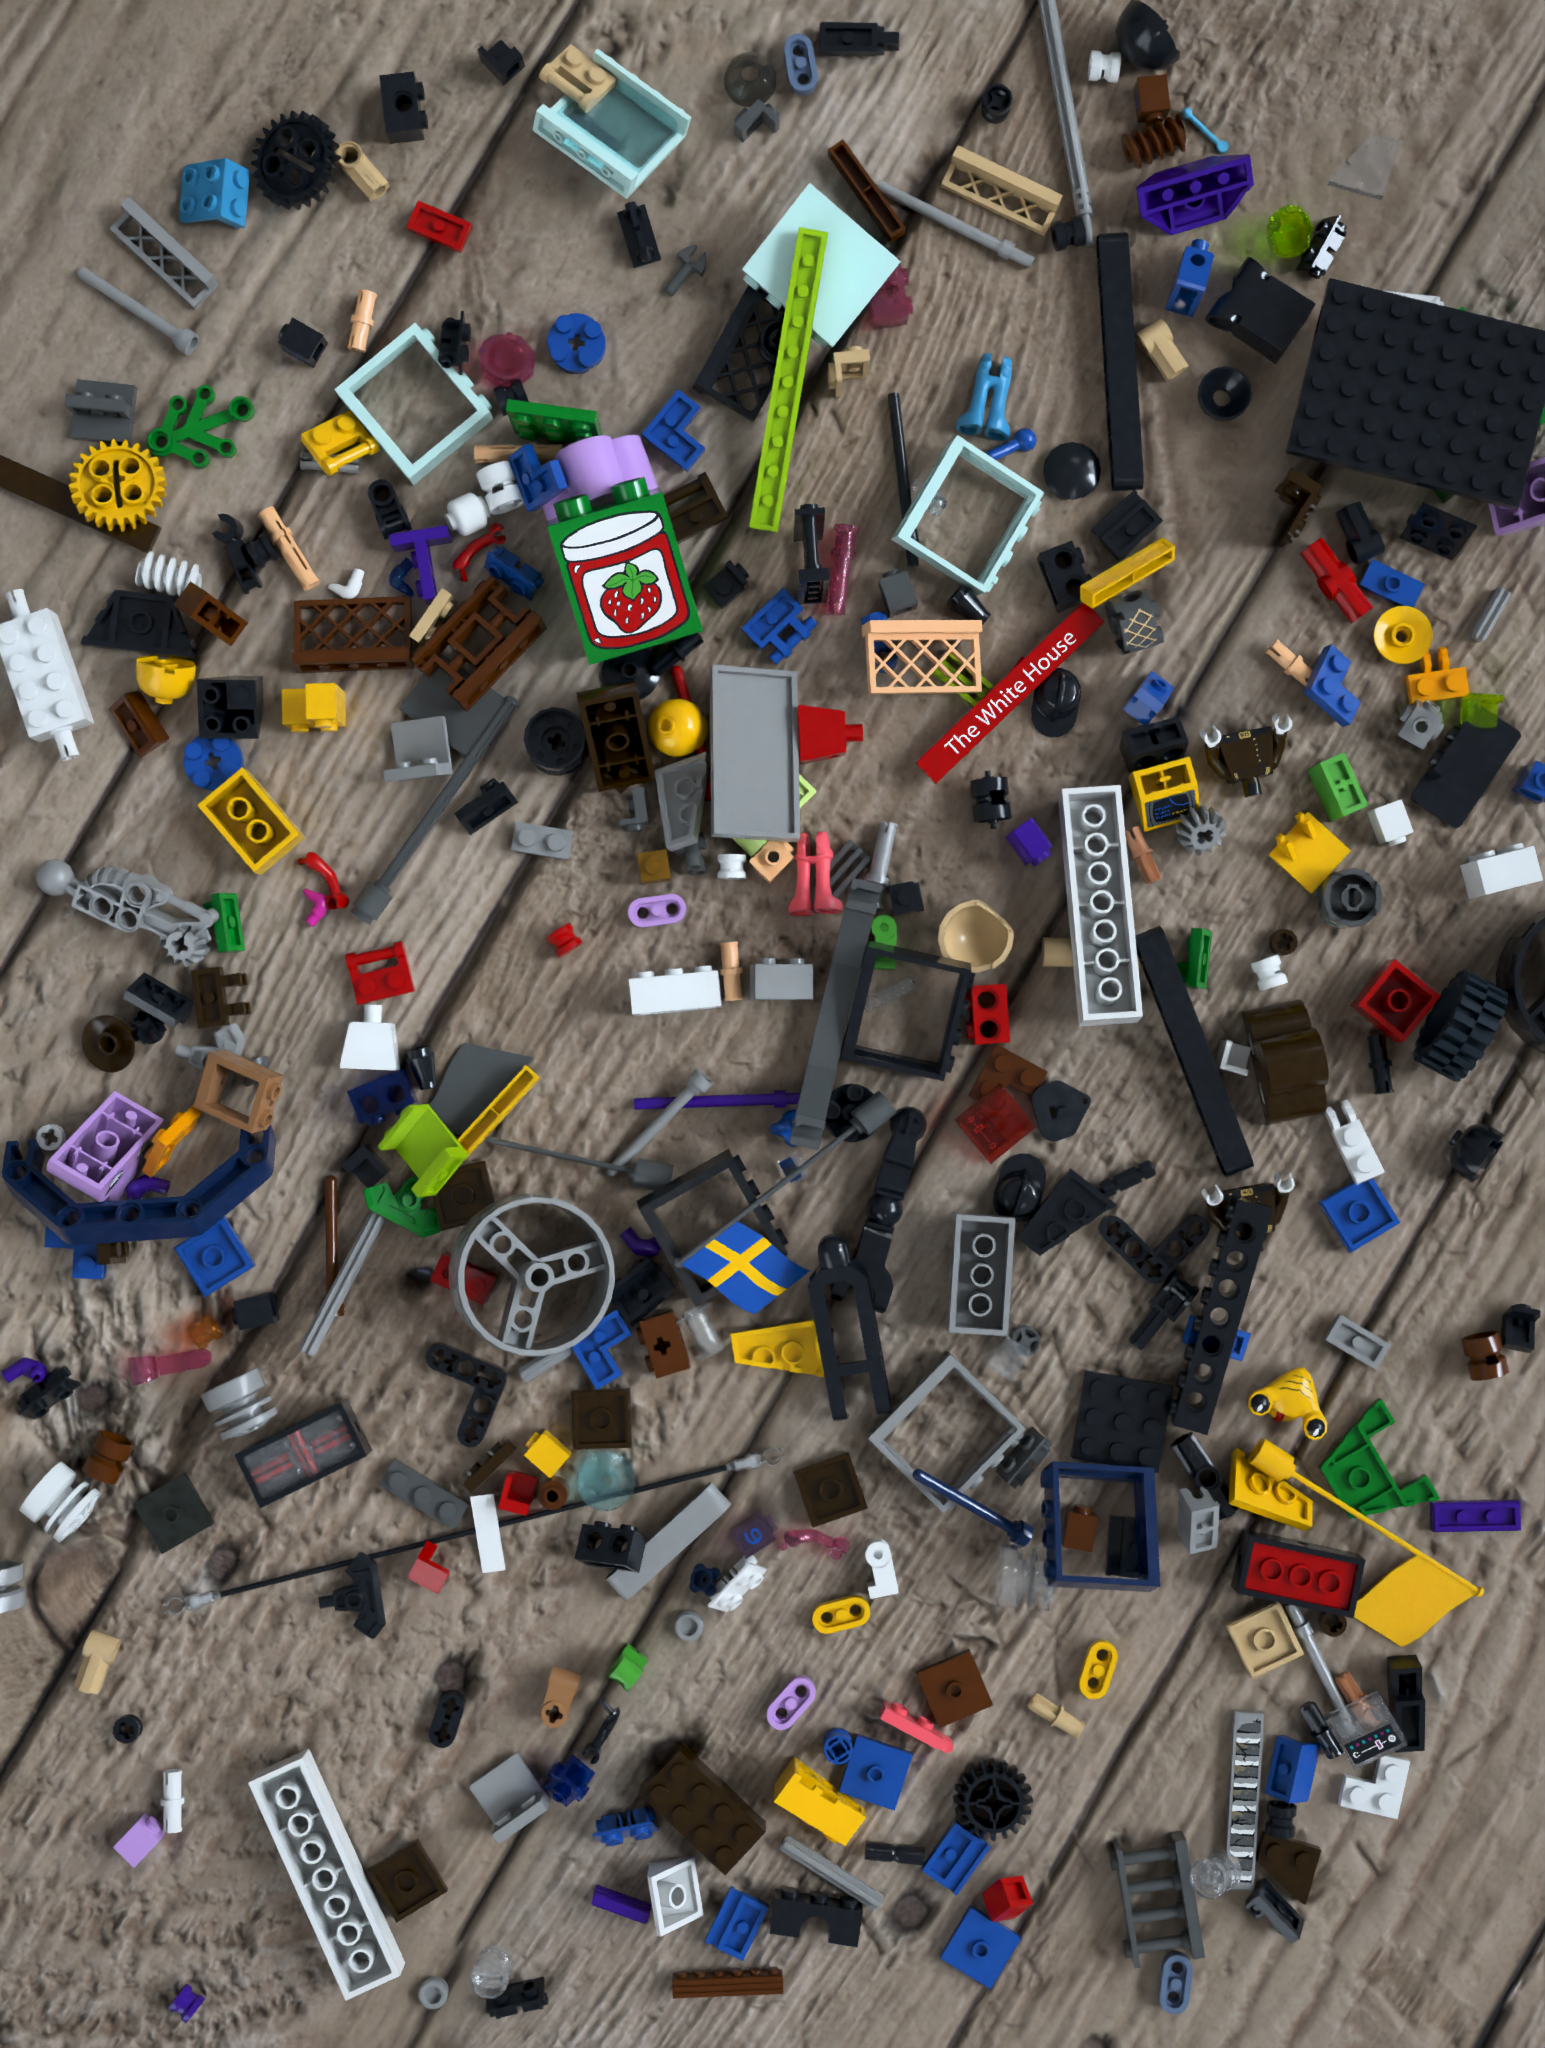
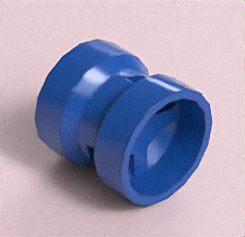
M835 1727L825 1734L823 1747L826 1759L835 1765H841L850 1760L853 1754V1744L848 1731Z

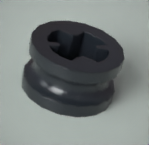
M132 1714L122 1716L113 1726L114 1737L123 1744L133 1742L141 1735L143 1730L141 1720ZM124 1722H127L128 1726L134 1727V1731L130 1733L131 1736L127 1732H122L121 1727L125 1725Z

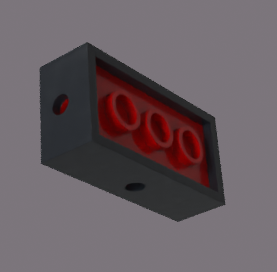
M1243 1529L1231 1587L1238 1594L1354 1618L1366 1560L1358 1553Z

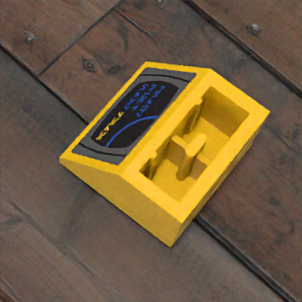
M1190 756L1135 771L1128 776L1143 832L1182 822L1180 814L1188 815L1190 807L1194 808L1195 811L1200 807L1198 784Z

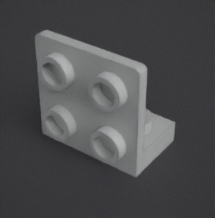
M445 716L394 722L391 724L396 763H393L394 769L383 770L385 782L453 774Z
M517 1752L472 1782L469 1787L494 1823L495 1827L492 1836L498 1844L546 1812L550 1803V1798Z

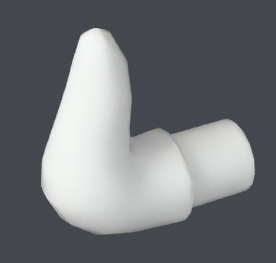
M353 568L351 578L348 579L346 586L333 583L328 585V589L344 599L354 598L361 589L365 572Z

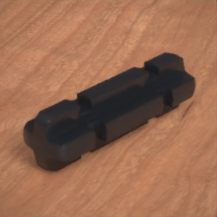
M1149 1160L1138 1164V1168L1134 1166L1113 1176V1180L1108 1178L1100 1182L1101 1192L1109 1198L1117 1194V1190L1122 1192L1141 1183L1143 1178L1147 1180L1156 1175L1155 1168Z

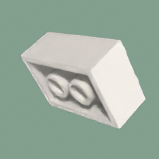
M712 966L694 967V973L683 974L682 968L664 970L665 976L655 977L653 971L635 973L634 979H629L632 1015L634 1016L722 1008L718 970L713 971Z

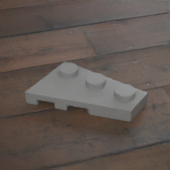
M707 752L654 770L666 848L671 852L698 843L710 767V754Z

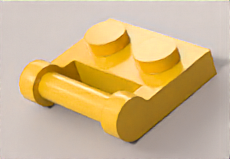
M351 410L301 434V442L328 476L337 473L338 468L366 454L373 455L380 451L377 440L372 435H369ZM357 442H360L359 445H357V446H355V447H353V448H351V449H349V450H347V451H345V452H343V453H341V454H339V455H337V456H335V457H333V458L330 457L331 455H333V454H335V453H337V452H339V451H341V450H343V449H345V448H347V447H349V446H351V445H353V444H355V443H357Z

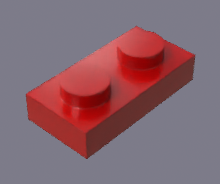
M417 201L407 224L408 231L459 253H462L473 227L470 222L421 201Z

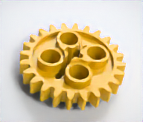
M112 439L110 447H107L103 441H100V450L97 451L94 447L90 446V456L81 453L80 457L83 464L73 463L77 473L69 474L71 482H73L69 484V489L73 493L71 498L73 503L77 504L76 507L79 514L85 513V518L88 522L95 518L98 528L106 522L109 531L113 530L115 524H119L121 532H124L125 524L129 523L133 529H136L137 520L146 525L147 520L145 516L147 514L153 517L157 516L154 507H163L160 498L167 496L163 488L167 486L166 478L163 477L165 475L163 467L159 466L157 457L151 458L149 449L141 452L139 443L129 448L128 440L126 439L123 441L122 446H117L116 440ZM116 462L119 463L118 471L121 479L120 491L123 504L121 508H118V497L115 490L117 484L114 474V463ZM128 469H138L135 473H126ZM99 471H108L105 475H96ZM132 495H140V498L137 500L128 499ZM102 497H110V500L107 502H98Z

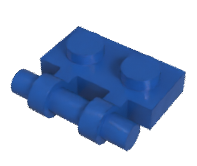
M782 588L741 630L761 651L771 643L775 650L768 658L777 665L783 658L787 659L793 653L791 650L802 639L805 641L811 635L810 631L817 625V622L809 616L801 623L796 617L803 611V607ZM790 625L794 632L782 641L778 635Z

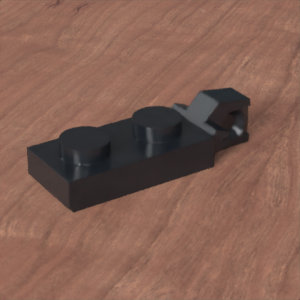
M821 22L819 28V56L884 55V51H899L900 35L899 32H885V27L878 26V23Z

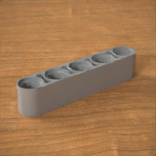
M710 1482L646 1540L639 1573L613 1570L606 1577V1581L627 1601L730 1507L731 1503Z

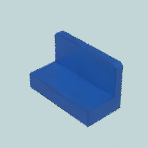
M1277 1735L1265 1793L1289 1804L1307 1802L1309 1800L1320 1744L1315 1742L1302 1743L1285 1735Z

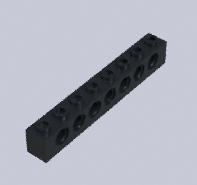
M1236 1195L1233 1202L1229 1201L1227 1203L1224 1219H1228L1225 1231H1219L1216 1241V1247L1220 1248L1217 1259H1211L1208 1269V1275L1212 1276L1209 1287H1203L1200 1297V1303L1204 1304L1201 1315H1195L1192 1325V1331L1196 1332L1193 1343H1187L1184 1353V1359L1188 1360L1185 1371L1180 1370L1178 1373L1176 1387L1179 1388L1177 1399H1171L1168 1408V1415L1171 1416L1173 1426L1208 1435L1273 1210L1269 1204ZM1248 1223L1251 1227L1250 1232L1243 1237L1237 1236L1235 1228L1238 1224ZM1233 1251H1239L1242 1253V1260L1235 1265L1229 1264L1227 1262L1228 1254ZM1223 1280H1232L1234 1288L1230 1292L1224 1293L1218 1289L1219 1284ZM1215 1308L1226 1310V1316L1222 1320L1216 1321L1210 1318L1211 1312ZM1208 1336H1215L1218 1338V1343L1214 1348L1208 1349L1202 1345L1203 1340ZM1200 1364H1206L1210 1367L1209 1373L1205 1376H1197L1194 1370ZM1192 1392H1198L1202 1395L1201 1401L1197 1404L1188 1403L1186 1398Z

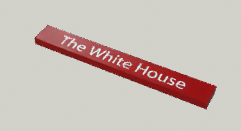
M1082 603L915 764L936 784L1084 643L1104 621L1092 608Z

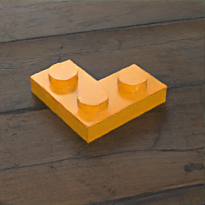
M192 1105L185 1113L178 1112L171 1120L170 1127L167 1130L162 1128L156 1133L151 1141L154 1145L144 1156L147 1161L142 1172L152 1178L169 1161L176 1145L194 1129L202 1113Z

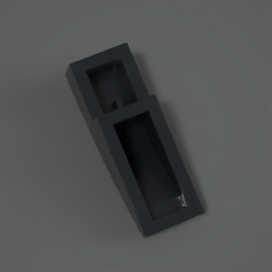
M1416 1654L1387 1657V1685L1390 1722L1402 1744L1394 1747L1395 1753L1425 1751V1698L1422 1694V1666Z

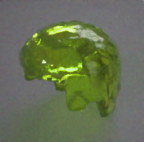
M1294 204L1281 207L1267 221L1266 238L1268 245L1274 254L1281 258L1288 259L1299 256L1310 246L1311 233L1314 230L1309 215L1301 206Z

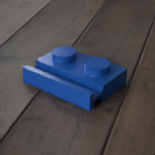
M955 1819L928 1856L924 1865L921 1866V1870L945 1888L950 1889L957 1896L991 1848L990 1844L979 1838L977 1834L969 1833L968 1828L961 1825Z
M730 1886L705 1937V1943H710L716 1946L717 1949L743 1961L769 1909V1904Z

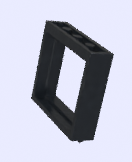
M868 940L843 1042L841 1059L944 1081L946 1072L951 1073L955 1061V1056H951L953 1045H959L962 1029L957 1028L959 1018H965L969 1001L964 1000L966 990H972L975 973L971 972V963ZM877 955L959 973L937 1063L856 1045Z
M729 1149L636 1201L639 1211L695 1306L702 1304L721 1292L710 1282L700 1287L691 1270L684 1266L680 1269L674 1266V1259L678 1260L682 1255L655 1209L727 1168L732 1173L749 1205L754 1202L761 1193L753 1179L747 1181L742 1172L747 1169L739 1155L733 1157ZM767 1203L762 1206L761 1204L753 1209V1212L772 1245L783 1255H788L784 1245L789 1242L782 1229L775 1230L770 1222L775 1219Z

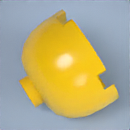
M158 655L141 656L137 658L136 680L143 692L151 697H155L156 703L172 704L173 699L182 698L190 692L195 680L196 665H194L193 661L168 656L167 660L158 659Z
M668 699L663 701L652 710L648 719L647 733L650 742L658 751L668 756H689L690 753H693L696 749L698 750L703 745L707 736L706 718L703 717L697 704L688 700Z

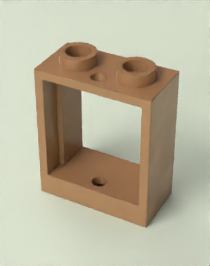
M225 1049L209 1052L193 1107L250 1133L267 1130L274 1118L273 1109L275 1102L281 1094L283 1075ZM230 1070L259 1082L250 1117L220 1104Z

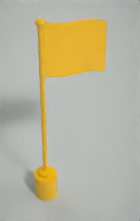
M1261 1438L1252 1449L1248 1458L1249 1464L1278 1482L1283 1479L1288 1480L1292 1476L1415 1554L1390 1570L1362 1597L1358 1598L1354 1614L1355 1618L1397 1645L1403 1647L1424 1635L1450 1610L1472 1596L1481 1597L1484 1594L1482 1586L1476 1587L1295 1472L1294 1457L1267 1439Z

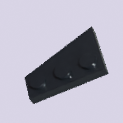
M1069 1168L1016 1238L1041 1256L1068 1238L1069 1235L1089 1224L1117 1204Z

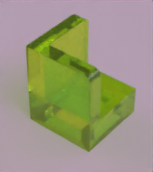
M1468 693L1463 696L1460 724L1467 721L1476 728H1495L1497 726L1498 705L1504 702V695Z

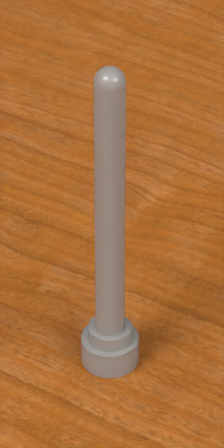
M84 267L78 269L77 275L80 279L172 338L176 349L185 355H190L195 350L199 342V335L190 329L176 328Z
M696 1068L688 1076L689 1080L686 1082L688 1086L611 1164L625 1167L695 1094L705 1093L713 1085L712 1081L700 1069ZM606 1169V1173L610 1177H614L619 1173V1171Z

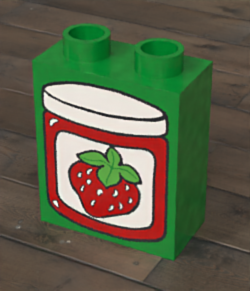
M645 477L630 479L611 486L614 501L591 507L588 494H581L558 501L553 504L557 518L546 521L589 665L703 631L663 493L660 487L648 490Z

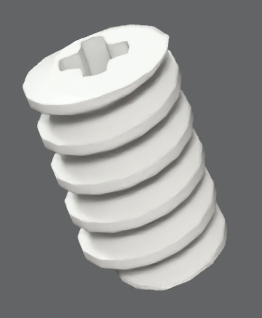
M149 551L146 558L141 560L135 576L137 586L144 584L145 588L150 590L155 587L158 592L167 591L172 596L177 593L180 596L190 581L200 588L202 586V576L199 573L198 564H194L189 571L188 562L183 560L178 568L176 558L172 557L169 563L165 564V555L161 554L157 561H154V553L152 551Z

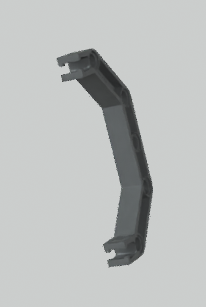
M853 878L851 881L807 1061L789 1144L818 1151L820 1149L836 1068L873 918L876 914L877 902L882 888L881 884Z

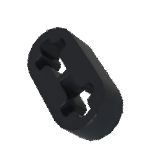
M457 1690L446 1691L440 1698L429 1731V1738L432 1744L438 1748L450 1746L459 1729L466 1700L464 1695ZM451 1698L456 1699L455 1704L460 1707H455L451 1716L446 1715L448 1705L444 1701L449 1702ZM447 1722L449 1723L447 1733L451 1734V1736L446 1735L445 1739H440L439 1733L435 1730H440L443 1723Z

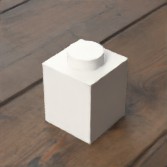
M1402 799L1367 812L1379 845L1388 842L1389 846L1392 847L1407 841L1405 835L1414 832Z

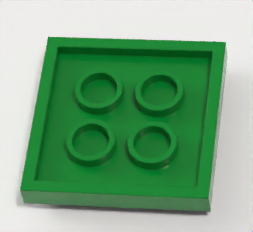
M507 400V415L515 434L519 435L521 439L535 441L536 437L547 438L548 442L553 444H565V441L577 442L586 438L603 435L597 411Z

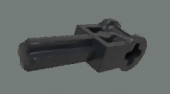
M1174 1270L1166 1278L1162 1286L1151 1298L1149 1303L1154 1308L1129 1338L1130 1343L1140 1350L1144 1349L1167 1318L1175 1322L1199 1292V1287L1196 1285L1191 1286L1179 1276L1180 1273L1177 1270ZM1175 1286H1178L1180 1289H1182L1184 1293L1180 1292L1177 1288H1175Z

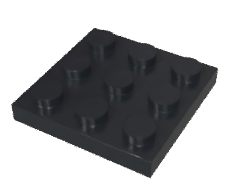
M1085 1370L1071 1458L1109 1465L1154 1468L1155 1473H1159L1173 1386Z

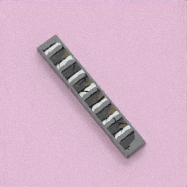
M1233 1709L1223 1869L1224 1889L1254 1891L1264 1730L1263 1711Z

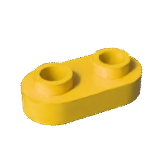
M850 1595L826 1601L815 1607L812 1614L813 1625L819 1632L824 1634L858 1627L868 1621L870 1606L868 1601L860 1595ZM851 1606H860V1612L857 1614L851 1613ZM830 1612L832 1619L824 1621L821 1618L822 1614Z
M1098 1639L1092 1642L1088 1647L1082 1665L1078 1686L1082 1694L1089 1699H1100L1107 1693L1115 1670L1118 1653L1114 1645L1108 1640ZM1101 1649L1107 1651L1104 1658L1097 1657V1652ZM1092 1677L1098 1679L1095 1686L1088 1685V1680Z

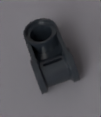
M383 479L372 482L368 489V495L384 539H389V534H394L404 529L407 531L412 530L407 513L391 483ZM388 489L390 490V497L383 502L377 501L376 495L378 491Z

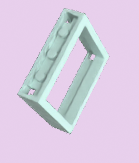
M416 323L406 329L334 389L339 398L352 411L370 435L377 440L380 447L413 486L493 420L489 411L492 408L489 401L483 394L477 396L472 391L471 387L474 384L464 372L462 375H459L452 366L450 368H443L438 362L439 350L434 345L437 340L426 327L421 330ZM418 340L475 408L476 412L412 465L353 393Z
M956 435L949 439L891 540L968 589L970 587L976 595L983 594L986 591L990 592L993 585L998 581V577L995 576L1001 566L1005 567L1013 555V552L1010 550L1015 541L1020 542L1026 534L1028 527L1025 524L1030 516L1034 517L1040 510L1039 507L1042 503L1040 499L1044 492ZM958 455L1024 498L977 580L910 538Z

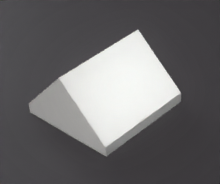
M694 1857L649 1863L647 1878L657 1936L661 1937L703 1916Z

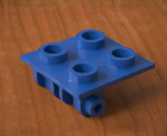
M646 1806L634 1809L635 1825H633L631 1811L627 1810L629 1826L626 1827L622 1812H618L620 1828H618L616 1814L601 1816L600 1820H596L598 1833H594L593 1837L601 1843H606L607 1847L623 1844V1838L635 1837V1840L651 1838L652 1832L659 1831L658 1827L651 1822L656 1820L654 1808L648 1809Z

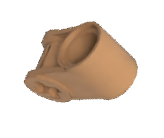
M553 1666L541 1710V1718L546 1726L557 1728L565 1723L572 1699L574 1700L581 1677L580 1673ZM553 1706L559 1707L557 1717L551 1716Z

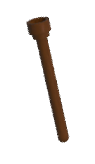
M329 1175L325 1179L326 1296L338 1275L337 1179L333 1175ZM344 1303L341 1304L336 1316H344Z

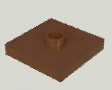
M970 1649L916 1671L939 1728L993 1706Z

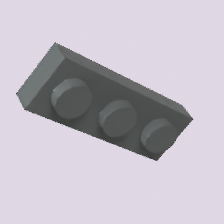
M396 1458L392 1461L379 1483V1486L453 1530L470 1504L467 1500Z

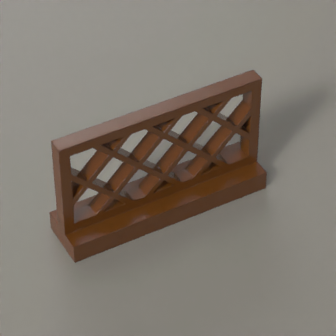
M411 597L294 601V652L292 653V664L297 673L414 669V663L411 660L413 657L412 639L409 637L412 632ZM393 605H404L405 614L397 622L386 614ZM365 606H372L378 613L366 623L357 614ZM343 607L349 614L337 624L328 615L335 608ZM302 609H315L320 615L310 625H307L302 620ZM383 616L393 626L383 636H380L372 626ZM355 618L364 627L352 638L343 628ZM326 619L335 628L323 639L314 629ZM404 622H405V630L401 627V625H402ZM398 629L405 636V646H392L386 640ZM367 631H370L378 641L372 647L363 648L357 641ZM340 632L349 642L342 649H334L328 643ZM310 633L320 641L313 650H302V641Z

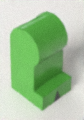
M879 915L873 920L870 930L874 942L896 946L897 926L895 920L888 915ZM877 955L874 970L894 971L896 959Z
M628 1643L610 1665L608 1677L618 1682L628 1692L641 1676L642 1669L649 1659Z

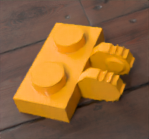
M1438 648L1439 671L1431 672V656L1429 651H1427L1419 659L1421 673L1405 677L1410 705H1413L1416 699L1422 702L1425 700L1437 702L1470 696L1466 667L1449 669L1450 661L1447 648Z

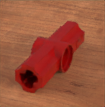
M1322 537L1300 553L1316 575L1317 584L1322 593L1328 599L1335 601L1351 624L1373 608L1357 586L1356 577L1351 568L1346 563L1340 562Z

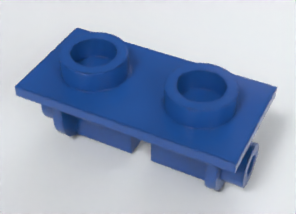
M496 546L492 552L488 551L484 568L487 569L489 574L505 582L516 594L524 596L531 601L535 588L539 589L544 583L545 579L541 577L542 574L527 563H524L520 569H517L515 566L520 562V558L505 547L500 548Z

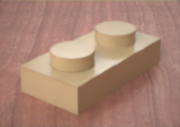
M441 588L409 635L418 645L426 643L434 635L440 621L443 618L446 620L455 608L453 604L455 599L452 594Z

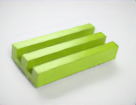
M950 653L942 661V664L953 674L956 669L946 660L949 658L959 667L961 663ZM938 668L932 673L943 684L948 680ZM964 668L963 670L973 678V675ZM959 673L956 677L965 686H973V683L963 674ZM981 675V682L984 688L982 692L975 693L977 695L975 699L967 693L955 694L973 708L983 699L993 684Z

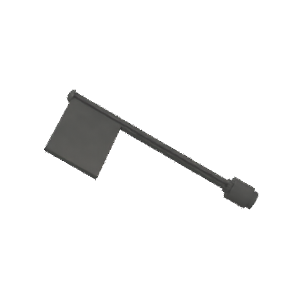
M440 654L438 656L446 664H448L451 661L443 654ZM440 668L429 678L423 674L399 709L414 720L445 716L449 745L466 757L381 878L376 880L374 884L368 881L352 903L354 907L351 912L359 919L370 925L373 920L379 918L393 898L388 894L391 891V885L516 707L519 708L520 705L516 698L512 696L503 697L490 688L466 712L446 692L445 689L454 680ZM463 668L457 671L465 681L471 676Z

